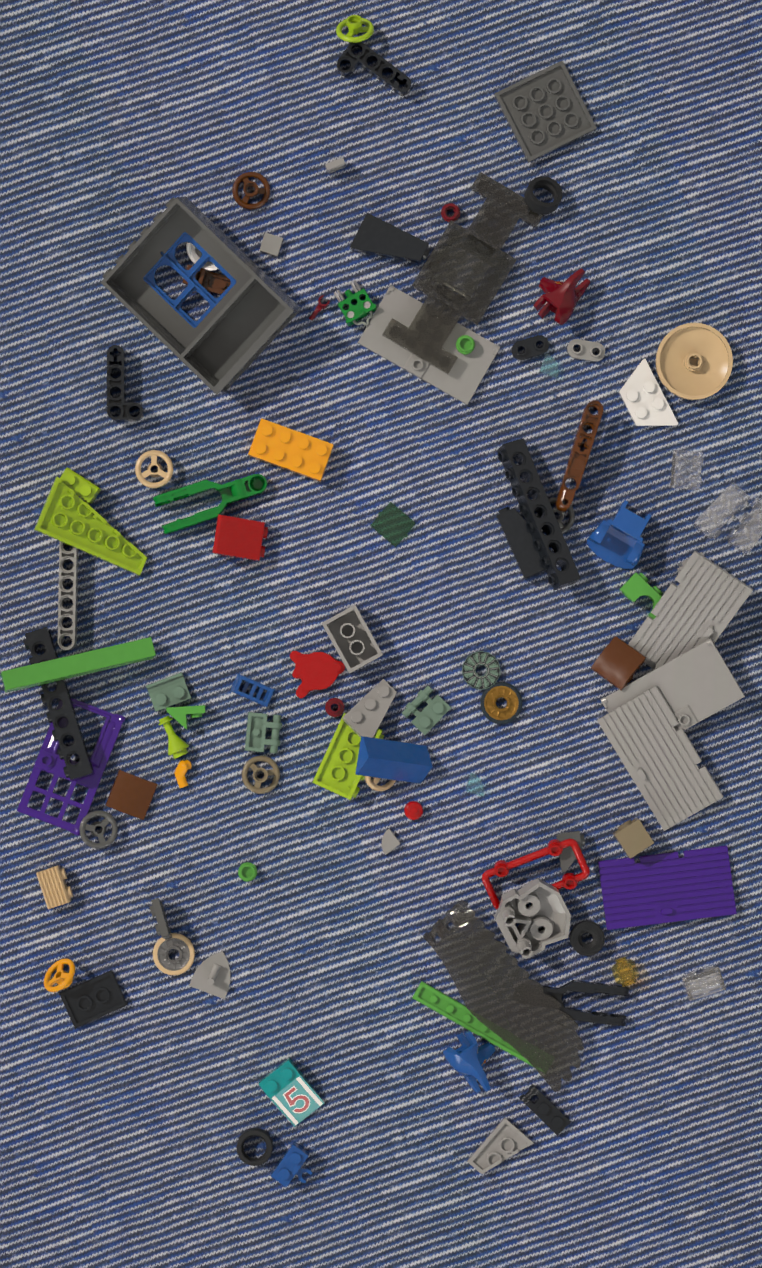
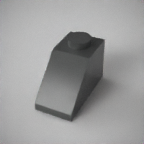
M579 830L556 833V839L559 841L570 838L576 840L582 851L585 839L584 834H580ZM571 846L564 848L559 855L561 872H566L576 859Z

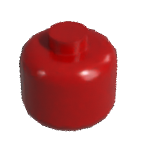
M410 801L406 804L404 813L408 819L418 820L423 814V807L417 801Z

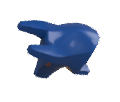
M470 1031L464 1034H457L456 1036L462 1046L456 1050L451 1047L443 1051L445 1059L455 1071L463 1075L476 1093L481 1091L476 1079L486 1092L489 1091L490 1085L483 1067L489 1057L496 1051L495 1047L488 1042L478 1046L475 1037Z

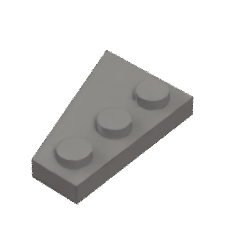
M383 679L345 714L342 720L360 738L361 736L373 738L397 692Z
M504 1117L467 1162L479 1173L483 1174L512 1155L514 1156L519 1153V1151L527 1146L529 1147L534 1144V1142Z

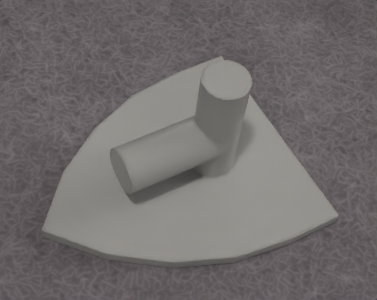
M221 951L205 959L197 967L189 986L225 999L230 985V967L224 952Z

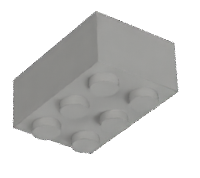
M356 605L322 622L349 674L383 656Z

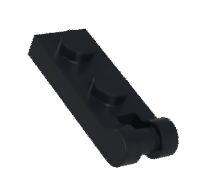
M533 1084L525 1095L522 1094L519 1097L557 1136L571 1122ZM534 1095L538 1097L535 1103L530 1100Z

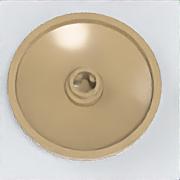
M702 323L683 324L671 330L661 341L656 353V371L664 387L677 397L687 400L705 399L717 393L728 381L733 367L732 351L725 337L715 328Z

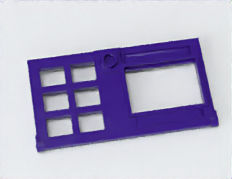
M71 698L74 709L77 706L106 717L90 758L95 774L75 781H71L70 777L66 778L63 767H66L64 759L61 760L58 755L60 745L58 741L55 742L52 730L55 729L53 723H51L17 811L80 836V823L89 812L120 729L126 718ZM62 700L59 701L56 710L62 707ZM62 718L59 721L61 728H65L68 725L67 718ZM70 759V761H71V763H72L73 765L79 763V762H76V761ZM41 770L54 775L48 791L36 787ZM59 777L71 781L66 797L53 793ZM76 784L89 788L83 804L71 800ZM33 791L46 795L40 811L28 807ZM51 797L63 802L58 818L45 814ZM68 804L81 809L75 825L63 821Z

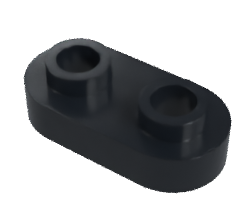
M542 335L530 337L514 343L511 353L519 361L533 358L546 353L549 348V342ZM538 341L543 343L542 348L536 346ZM523 347L525 352L520 354L518 348Z

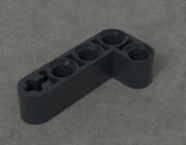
M362 42L350 43L337 61V71L343 77L350 76L359 65L396 94L405 96L410 93V78ZM359 47L362 49V53L354 55L352 49ZM372 58L378 63L376 66L371 67L367 64V61ZM347 62L351 67L348 70H342L340 65ZM385 70H390L393 75L390 78H385L382 73ZM405 82V83H406V88H405V87H402V88L400 89V88H399V83L403 84V83Z
M112 345L107 350V415L113 421H140L145 413L143 407L138 403L126 402L125 352L122 347ZM115 350H118L121 354L117 357V362L119 364L122 363V365L115 364V358L112 356ZM114 369L121 370L119 378H112L111 373ZM114 388L121 389V395L117 398L111 396ZM114 407L121 409V414L118 417L111 415V410ZM134 407L140 408V414L137 417L130 415V411Z

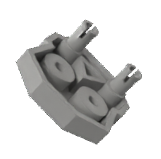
M537 878L528 882L518 891L517 889H512L501 895L499 908L493 916L511 952L520 953L523 958L527 959L545 950V945L569 937L571 914L556 887ZM528 902L532 903L531 906L526 907ZM540 926L544 927L543 930H538Z

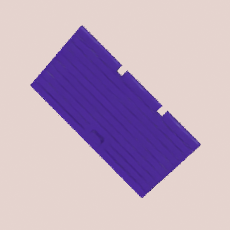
M718 846L683 851L684 858H679L678 852L640 856V863H635L634 857L631 859L621 858L598 861L606 929L612 930L737 914L728 847Z

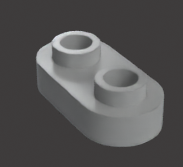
M574 339L569 342L567 353L574 359L599 362L605 356V348L598 342ZM575 345L580 346L579 352L574 351L573 347ZM595 348L598 349L599 354L594 355L592 353V350Z

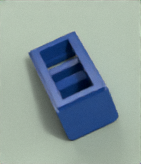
M237 674L230 691L267 707L275 689ZM242 680H244L245 683L241 691H239L238 689L240 687V684ZM249 683H251V689L249 693L246 694V690L249 686ZM256 687H260L256 697H252ZM265 689L267 690V692L263 698V701L259 700L263 693V690Z

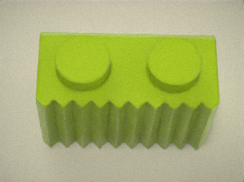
M68 467L60 477L65 485L71 488L76 495L88 504H92L101 491L99 487Z

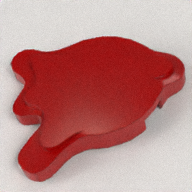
M292 651L290 653V659L295 663L292 676L302 680V683L296 690V695L299 698H304L312 690L328 688L345 669L341 661H336L324 652L302 654L298 651Z

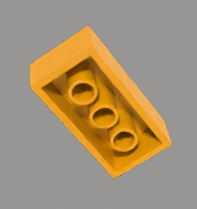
M261 418L248 455L321 482L334 444Z

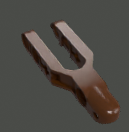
M599 401L589 402L583 411L556 500V508L561 512H565L570 507L575 492L580 486L603 413V405ZM589 407H595L598 414L592 415L589 412ZM589 425L592 428V433H586L583 430V426ZM583 439H585L587 441H585L584 443L585 449L582 452L580 451L579 446L583 442ZM567 479L575 481L576 486L574 489L566 487L565 482ZM563 500L567 502L566 505L562 503Z

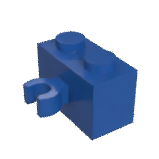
M293 1142L271 1172V1177L285 1187L288 1186L295 1175H298V1179L302 1183H306L307 1180L302 1177V1174L307 1172L311 1175L312 1170L307 1167L302 1168L301 1166L308 1158L309 1152L296 1142Z

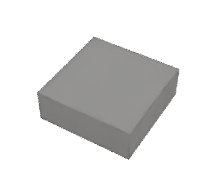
M343 157L325 164L329 174L346 167Z
M265 232L259 251L278 257L283 238Z

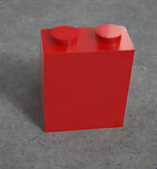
M218 514L212 553L260 561V557L265 555L266 546H262L263 538L267 539L268 527H265L266 523Z

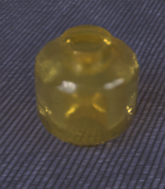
M626 957L615 960L616 964L611 968L615 982L620 985L622 984V987L636 983L639 972L635 961L632 959L627 960Z

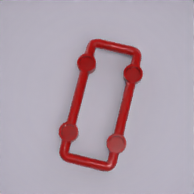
M571 838L563 841L553 839L549 841L547 847L509 862L504 860L497 861L494 864V868L482 874V882L494 908L498 910L500 901L491 884L490 877L495 875L505 877L510 869L549 854L559 856L563 849L569 846L572 847L582 872L576 875L574 873H566L561 881L550 885L558 890L561 888L574 889L579 881L586 879L590 874L588 864L578 842Z

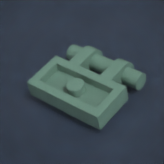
M429 686L423 691L420 690L417 693L418 696L411 703L409 702L406 705L407 708L402 712L406 718L411 713L416 716L411 723L424 735L451 709L438 694L433 700L429 697L433 691ZM425 701L428 705L419 712L416 708Z
M248 712L245 751L264 752L265 745H270V753H277L281 741L279 740V731L282 729V723H280L281 715H273V722H267L268 714ZM266 727L272 728L271 739H265Z

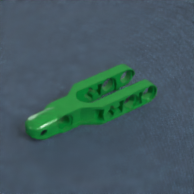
M253 474L222 485L203 480L153 497L155 507L211 489L217 490L222 496V502L217 507L161 525L164 534L218 518V514L221 515L228 504L264 492L267 488V480L260 474Z

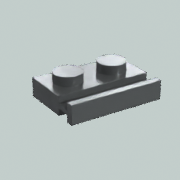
M159 898L151 900L152 905L149 907L152 917L156 916L158 924H155L157 934L161 935L165 940L172 938L162 901Z

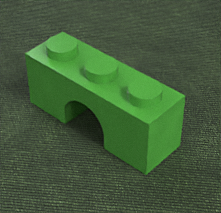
M636 572L619 589L632 603L640 596L649 597L653 602V608L663 594L656 586L652 588L647 583L649 581L647 577L642 573L638 575ZM651 612L647 615V617L650 616L653 619L656 617Z

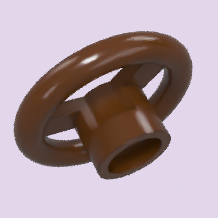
M246 172L235 180L232 194L239 206L248 210H254L262 207L268 201L270 185L267 179L260 173ZM248 178L259 179L263 183L264 188H258V185L253 181H249ZM243 181L245 196L241 200L238 194V187ZM253 187L255 191L249 193L248 188ZM257 194H264L258 203L248 204L251 197Z

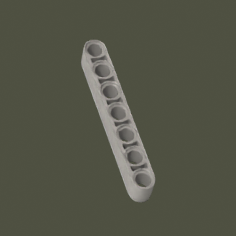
M59 541L58 645L63 650H72L77 643L79 549L73 548L71 551H66L64 548L65 543ZM65 561H73L74 566L71 570L64 568ZM66 579L73 581V587L69 590H66L63 585ZM66 598H70L73 601V605L69 609L63 606V601ZM66 617H70L73 622L69 628L63 626V620ZM66 636L72 639V644L69 647H65L62 643L63 638Z

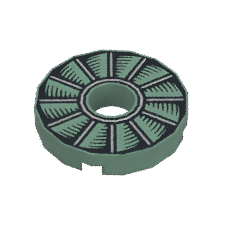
M488 652L472 653L463 663V678L468 685L475 689L489 688L499 678V662ZM478 665L486 667L487 672L484 676L476 674L475 670Z

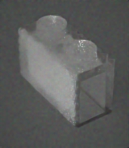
M713 964L703 967V971L697 973L695 970L684 973L685 977L681 978L689 1001L726 990L720 968L718 966L714 967Z

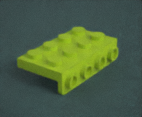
M342 718L312 783L351 800L352 797L356 798L360 787H357L360 779L363 781L365 779V776L355 775L361 738ZM378 728L373 738L383 739L382 730Z

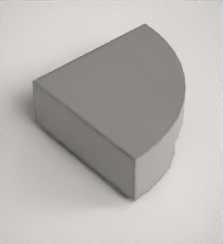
M390 829L386 830L381 842L385 855L401 844Z

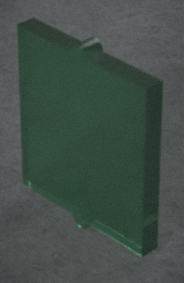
M390 502L382 512L378 513L379 516L370 526L394 547H397L402 539L408 536V532L416 523Z

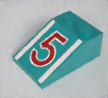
M290 1058L277 1066L258 1083L294 1127L325 1103Z

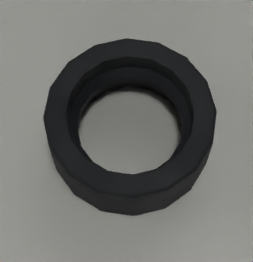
M545 176L536 177L530 181L524 194L527 206L533 212L544 215L553 213L563 197L560 185L554 179ZM536 188L548 190L554 198L553 202L544 203L539 201L535 197L533 190Z
M249 1128L238 1139L236 1146L237 1154L240 1160L247 1165H262L271 1157L273 1140L265 1130ZM250 1136H259L266 1143V1151L259 1158H251L244 1151V1142Z

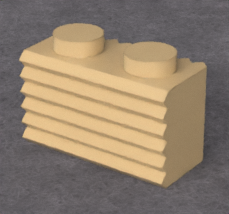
M57 865L36 873L48 909L71 902L73 893L71 887H67L64 879H67V874L64 868Z

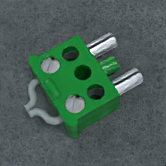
M354 280L350 284L355 294L348 289L344 292L347 296L346 299H344L340 290H337L338 294L335 291L334 295L339 302L338 307L346 319L347 326L352 324L367 326L370 324L369 320L372 318L373 312L377 310L376 304L372 303L365 289L361 290L357 281ZM370 314L366 322H357Z

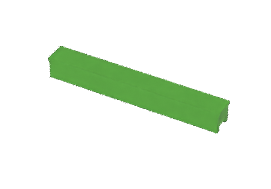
M149 637L1 671L0 675L4 691L8 693L150 660L156 654L152 639Z

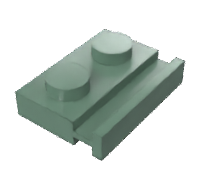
M182 672L146 685L155 712L192 698Z

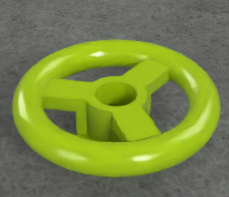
M358 15L349 16L341 21L336 28L337 36L341 40L351 43L365 41L374 32L373 24ZM344 26H347L349 29L346 35L342 33ZM361 32H367V33H365L364 35H361V36H358V37H353L355 34H359V33H361Z

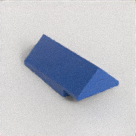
M361 736L355 775L421 784L433 767L427 746Z

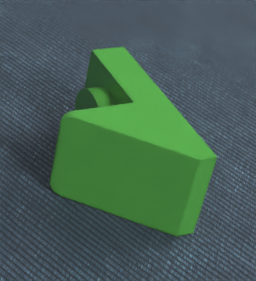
M206 705L167 707L166 711L187 730V714H190L191 718L202 717V713H206Z

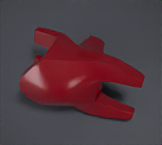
M582 268L577 270L565 282L550 280L546 277L541 279L539 288L545 294L541 295L535 302L534 308L538 311L544 305L538 313L542 319L552 311L556 314L555 322L563 325L569 320L577 301L590 284V280L586 278L576 287L585 271Z

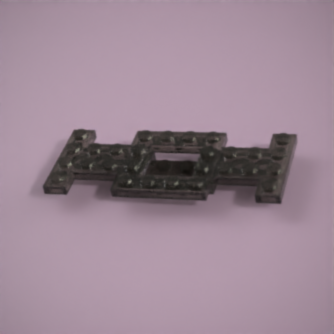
M482 172L479 173L470 190L486 200L472 224L466 230L455 222L450 221L412 284L413 288L428 297L408 328L392 318L382 334L385 338L447 375L458 357L442 347L460 317L478 326L517 259L501 249L518 220L521 219L536 228L544 214L533 212L527 206L524 197Z

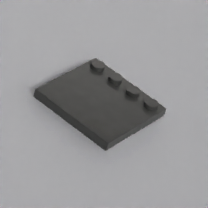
M563 60L494 93V97L528 163L597 129Z

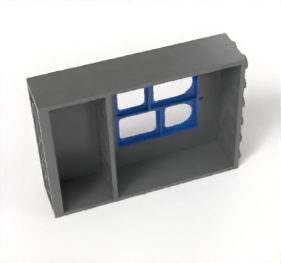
M186 196L173 197L166 204V210L163 213L159 212L153 218L154 223L150 227L147 226L140 233L142 235L138 241L134 240L128 246L129 251L125 256L122 254L115 261L116 266L113 269L109 268L102 277L104 279L100 283L216 395H219L231 387L302 308ZM183 242L193 244L202 253L201 258L189 270H186L177 261L175 256L176 248ZM208 261H211L231 281L229 287L218 298H215L195 278V275ZM167 265L172 267L188 282V286L175 300L171 299L155 282V272L160 266ZM194 291H197L210 304L209 309L197 321H194L181 308L183 302Z

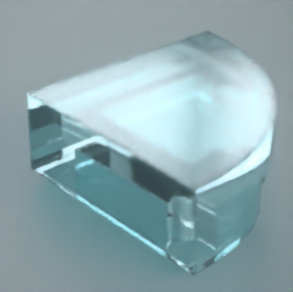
M546 353L540 372L558 378V364L552 356Z
M470 773L465 791L483 797L484 786L480 778Z

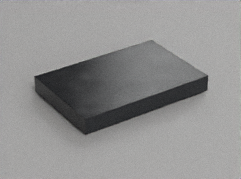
M113 970L59 993L75 1029L128 1005Z

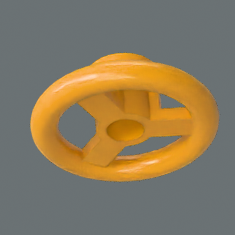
M61 959L55 962L45 974V989L49 992H58L69 987L73 982L75 974L74 962L70 959ZM64 964L69 965V973L63 970ZM57 969L54 977L50 980L52 973Z

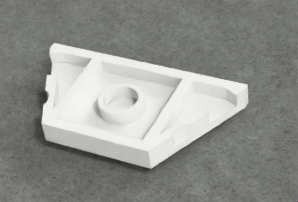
M643 359L619 391L636 426H677L678 422L646 359Z

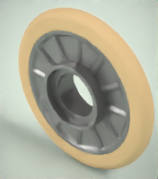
M171 933L172 938L165 940L161 937L156 942L153 949V960L157 968L163 973L180 975L192 966L195 950L187 937L178 933ZM171 949L178 950V959L173 960L169 957L168 953Z

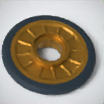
M497 682L484 690L480 700L481 710L484 716L493 723H509L516 719L521 712V694L513 685L506 682ZM500 697L505 698L507 701V705L503 709L496 706V700Z

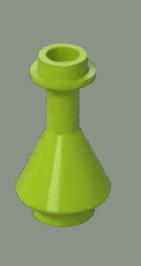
M168 715L159 719L160 724L158 725H163L168 735V755H172L176 759L188 753L186 748L189 745L175 734L170 723L173 718H170Z

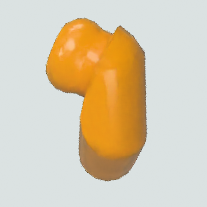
M189 760L180 761L175 769L174 774L179 788L188 786L185 774L192 767Z

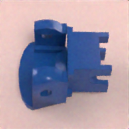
M625 500L622 502L613 520L609 519L607 522L603 520L587 538V544L605 562L619 568L632 569L637 566L645 545L642 543L643 538L640 535L652 515L648 514L643 519L625 508L628 504Z

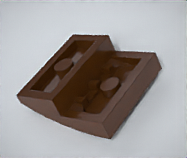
M615 636L596 659L591 669L622 691L632 680L634 673L645 662L646 657Z
M119 770L106 806L144 820L158 784Z

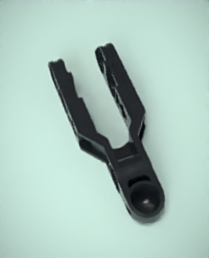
M572 980L559 988L521 984L516 987L514 997L521 1004L556 1008L569 1020L625 1026V1015L565 1008L562 1004V995L568 991L629 997L630 987Z

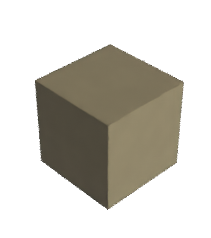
M638 818L624 822L618 827V830L612 833L630 859L654 844V841Z

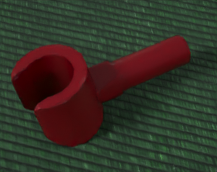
M324 295L319 297L318 305L309 317L310 320L313 321L322 309L328 307L330 300L327 304L320 302Z

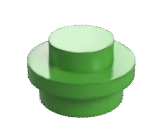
M468 335L460 336L456 341V349L461 354H470L475 348L473 338Z
M250 862L243 863L238 869V875L243 881H252L257 876V868Z

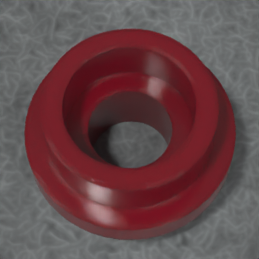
M448 203L443 206L441 216L446 222H455L460 216V209L456 204ZM453 210L454 215L448 216L447 211Z
M331 698L326 702L325 710L328 715L338 717L344 711V704L338 698ZM332 704L338 705L337 711H332Z

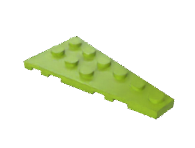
M58 476L55 478L34 530L136 575H141L147 557L131 542H128L120 532L107 523L88 503L76 495L71 488L65 485Z

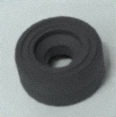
M581 921L570 932V944L580 955H595L604 945V932L593 921ZM584 933L592 934L593 939L588 944L582 942V935Z

